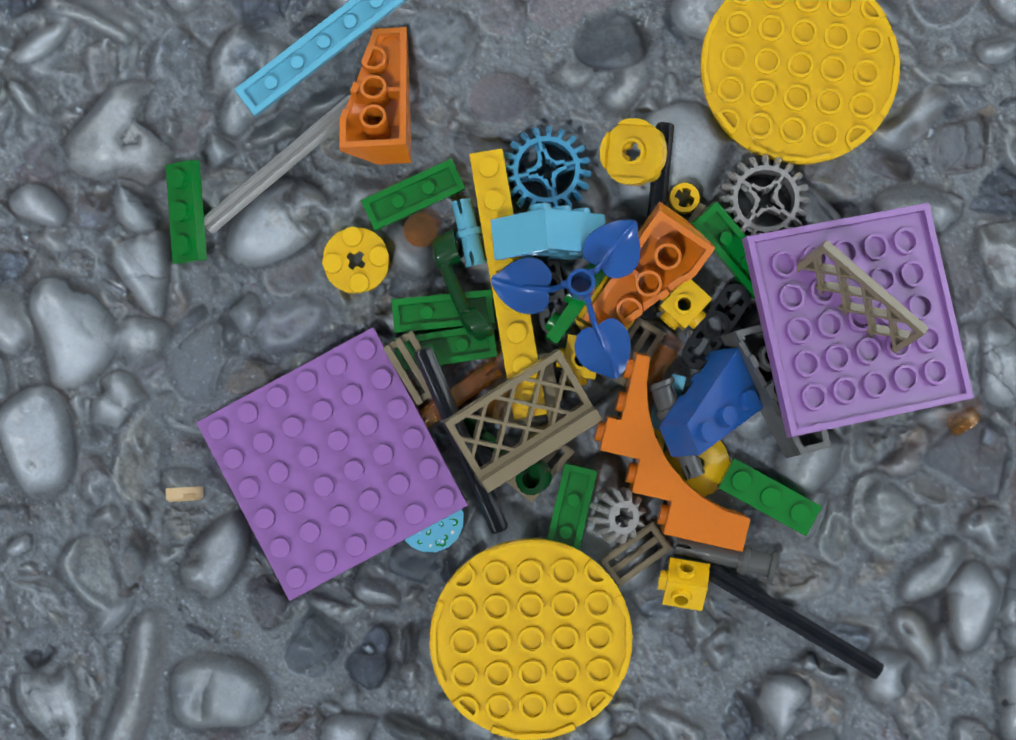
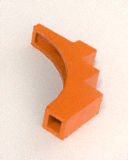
M634 351L632 359L629 358V361L627 360L622 376L627 378L625 391L618 392L615 403V411H619V416L605 414L604 421H600L596 425L594 440L599 441L598 448L601 451L636 458L635 463L630 462L628 465L625 482L630 483L629 489L632 493L667 500L666 505H660L657 516V524H661L660 529L663 534L743 552L750 518L744 513L720 506L699 494L677 474L667 461L655 437L648 411L647 378L650 356Z

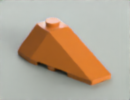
M407 27L373 29L361 61L362 67L356 82H353L350 89L351 95L346 109L343 108L339 118V149L341 152L377 165L412 163Z
M659 202L638 231L641 251L636 269L626 277L618 279L608 277L593 300L592 306L598 324L606 319L613 318L621 322L624 327L627 326L657 301L663 300L675 288L696 276L716 247L688 220ZM586 311L582 319L591 324L588 311Z

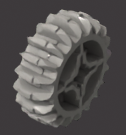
M763 155L760 166H758L755 157H750L748 159L750 169L740 162L736 166L740 176L732 171L728 173V179L734 184H722L721 190L729 193L730 196H721L719 203L730 205V207L724 210L728 215L733 216V221L741 227V232L745 233L747 231L750 233L749 236L789 229V225L793 228L802 226V223L796 216L801 218L808 216V211L799 206L808 205L810 198L800 197V194L806 192L809 188L807 184L797 186L796 182L803 177L800 172L793 177L788 174L793 169V164L789 163L783 170L779 168L782 162L780 157H776L773 166L769 165L768 155ZM756 175L775 177L772 183L766 187H760L755 183L751 184L746 181L748 178ZM783 184L790 194V212L784 209L785 206L778 198L779 189ZM772 188H774V191L770 195L771 198L769 199V203L772 205V207L769 208L768 205H766L764 208L762 207L757 213H755V210L759 206L758 203L760 202V198L757 196V194L760 193L761 196H763L765 193L768 194V192ZM739 189L745 192V196L751 202V210L746 218L738 204ZM763 214H769L783 220L780 224L770 227L754 224L757 218Z

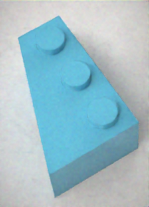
M541 203L531 205V211L492 219L490 221L494 260H505L516 256L533 258V255L547 256V260L584 259L583 245L585 240L594 230L605 225V215L591 213L590 208L571 210V206L551 208V204Z

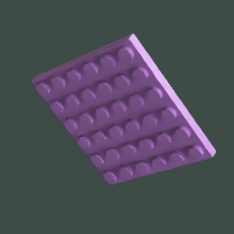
M929 203L742 238L787 438L974 398ZM825 240L830 241L928 326L926 334L897 353H894L891 350V337L874 334L872 338L868 332H865L869 330L866 315L851 312L845 315L844 311L837 308L842 304L841 294L824 291L822 295L819 289L814 288L817 284L814 271L802 269L797 273L798 267L796 265L798 260ZM826 254L821 255L822 263L835 265V262ZM824 274L825 282L839 283L838 276ZM846 278L848 285L861 287L856 280ZM850 296L851 303L864 305L863 298ZM872 300L873 307L886 309V306L880 301ZM875 317L876 324L889 327L888 320ZM897 322L898 329L912 331L905 323Z
M374 327L196 422L289 601L469 506L405 384L385 353L384 345Z

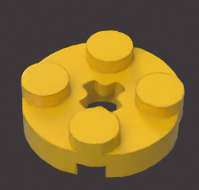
M628 118L618 122V126L605 134L600 145V161L603 168L607 170L611 178L626 186H641L657 180L667 159V144L663 133L651 123L639 118ZM633 144H637L638 149L641 150L640 156H637L636 160L631 161V157L626 155V151L631 150Z
M348 227L336 233L328 241L323 252L322 265L327 278L337 289L348 294H362L376 289L384 281L389 271V254L383 240L373 231L366 228ZM358 252L364 254L362 257V261L365 263L364 267L356 266L353 270L348 267L350 264L348 256L351 253L353 255L358 254Z

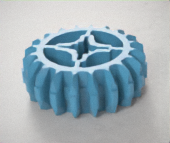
M551 126L546 127V136H540L538 127L533 128L534 139L530 140L525 132L521 133L520 137L524 143L523 146L518 142H511L510 146L516 152V155L506 152L504 159L512 163V165H505L507 174H512V176L507 177L509 186L513 184L515 186L510 189V196L512 198L518 194L521 195L516 203L517 207L521 208L528 201L530 202L528 211H531V205L549 203L552 207L563 203L564 206H571L572 209L570 197L577 202L582 200V195L576 189L588 190L589 184L580 179L590 178L592 172L587 169H581V167L590 164V158L578 157L585 151V147L580 145L575 149L572 148L577 139L574 135L565 142L562 140L565 134L564 129L558 131L557 137H552ZM545 146H552L562 150L570 160L556 161L548 155ZM535 148L537 154L536 165L526 169V172L518 173L523 157ZM542 156L544 157L545 164H549V168L554 167L555 169L551 174V187L549 186L548 179L543 178L544 174L541 177L538 175L542 167ZM574 170V179L567 190L558 195L556 179L566 174L567 171ZM522 183H540L544 187L548 198L532 194Z

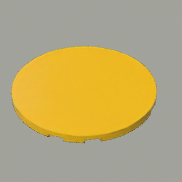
M725 0L713 16L703 41L700 58L701 83L707 104L721 128L740 146L761 158L763 155H768L769 160L773 162L776 157H780L782 159L781 163L787 165L789 163L793 165L818 164L839 158L851 152L868 139L880 126L892 106L900 77L899 48L886 14L875 0Z
M525 538L491 546L477 553L457 569L442 589L435 604L430 624L429 645L433 670L438 683L452 705L463 716L499 736L518 740H540L561 736L575 730L576 727L584 724L592 717L595 718L609 704L626 676L632 653L633 637L630 615L625 600L616 583L600 564L582 551L567 544L547 539Z

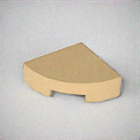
M203 486L165 488L166 500L168 502L194 501L204 498Z

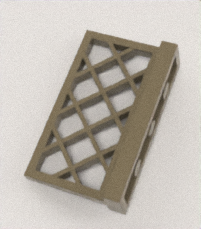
M825 240L798 260L796 265L798 267L797 273L802 269L814 271L817 278V284L814 288L819 289L822 295L824 291L841 294L842 304L837 308L844 311L845 315L848 312L866 315L869 330L865 332H868L872 338L874 334L891 337V350L894 353H897L926 334L928 326L830 241ZM826 254L835 262V265L822 263L821 255ZM824 274L838 276L839 283L825 282ZM846 278L856 280L861 287L848 285ZM850 296L863 298L864 305L851 303ZM872 300L880 301L886 306V309L873 307ZM875 317L888 320L889 327L876 324ZM897 322L905 323L912 331L898 329Z
M557 348L443 422L473 470L479 484L489 493L603 419L597 409L591 404L562 352ZM557 360L562 368L559 383L542 380L545 367ZM535 373H537V377H536V378L530 377V376L534 375ZM566 378L572 386L565 385ZM523 381L535 383L530 401L514 398L516 386ZM541 385L557 388L553 406L536 403ZM509 390L508 396L502 395ZM563 390L576 392L581 401L580 404L571 410L559 408ZM494 399L506 401L502 420L485 416L488 403ZM512 403L529 406L524 425L508 421ZM535 408L551 411L549 423L542 428L530 426ZM480 409L479 415L473 414L475 411ZM557 413H562V414H563V415H561L560 417H558V418L556 419ZM466 417L477 419L473 438L461 436L454 425ZM483 421L500 424L496 443L479 439ZM506 426L523 429L520 442L514 446L502 444ZM529 431L535 432L528 436ZM465 442L471 443L470 451ZM477 445L493 447L494 451L491 461L479 467L474 459ZM500 449L506 450L505 452L499 455Z

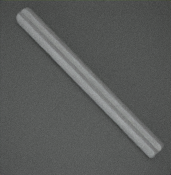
M350 95L346 96L205 215V229L211 234L215 233L339 128V118L343 108L346 109Z

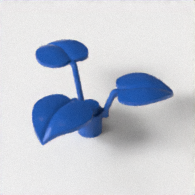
M635 220L614 221L594 230L585 240L583 257L588 263L595 265V267L589 270L583 268L576 269L570 273L567 281H562L557 285L549 286L552 280L550 269L541 260L531 257L518 259L491 277V284L498 297L508 307L522 314L532 315L544 311L549 304L548 292L554 293L562 289H568L572 298L584 300L592 327L583 329L576 338L574 348L577 359L585 368L594 373L612 379H617L622 375L626 368L627 360L629 361L631 348L627 329L621 322L613 318L606 319L598 324L590 297L595 290L594 275L599 273L600 270L607 277L618 279L628 276L636 269L640 260L641 249L637 222Z

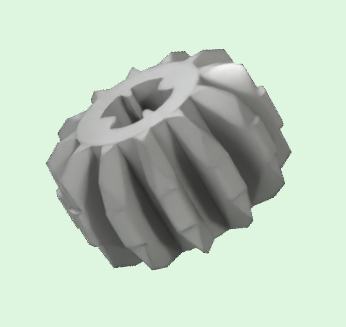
M611 486L608 487L607 494L603 492L597 493L598 504H589L590 508L595 510V514L587 518L589 522L595 524L592 531L596 535L602 536L603 540L608 543L616 541L623 544L626 543L627 536L631 538L637 537L635 528L637 526H645L644 522L639 520V518L647 512L645 508L639 506L642 499L638 495H632L631 490L625 487L618 489Z

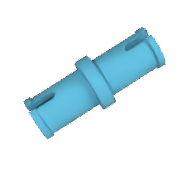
M472 198L450 202L458 229L455 235L456 239L461 241L466 262L465 266L472 267L487 263L479 235L482 233L481 226L477 227Z

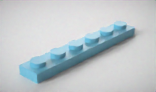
M349 0L240 84L234 91L256 118L408 0Z

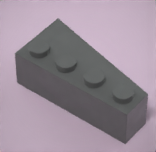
M757 325L721 336L727 349L739 347L763 405V409L760 411L785 458L832 447L827 430L790 438L786 437L762 326Z

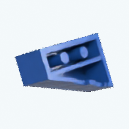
M739 347L710 351L705 358L708 362L701 372L695 373L690 380L692 385L684 396H679L660 424L659 428L671 457L702 454L763 409Z

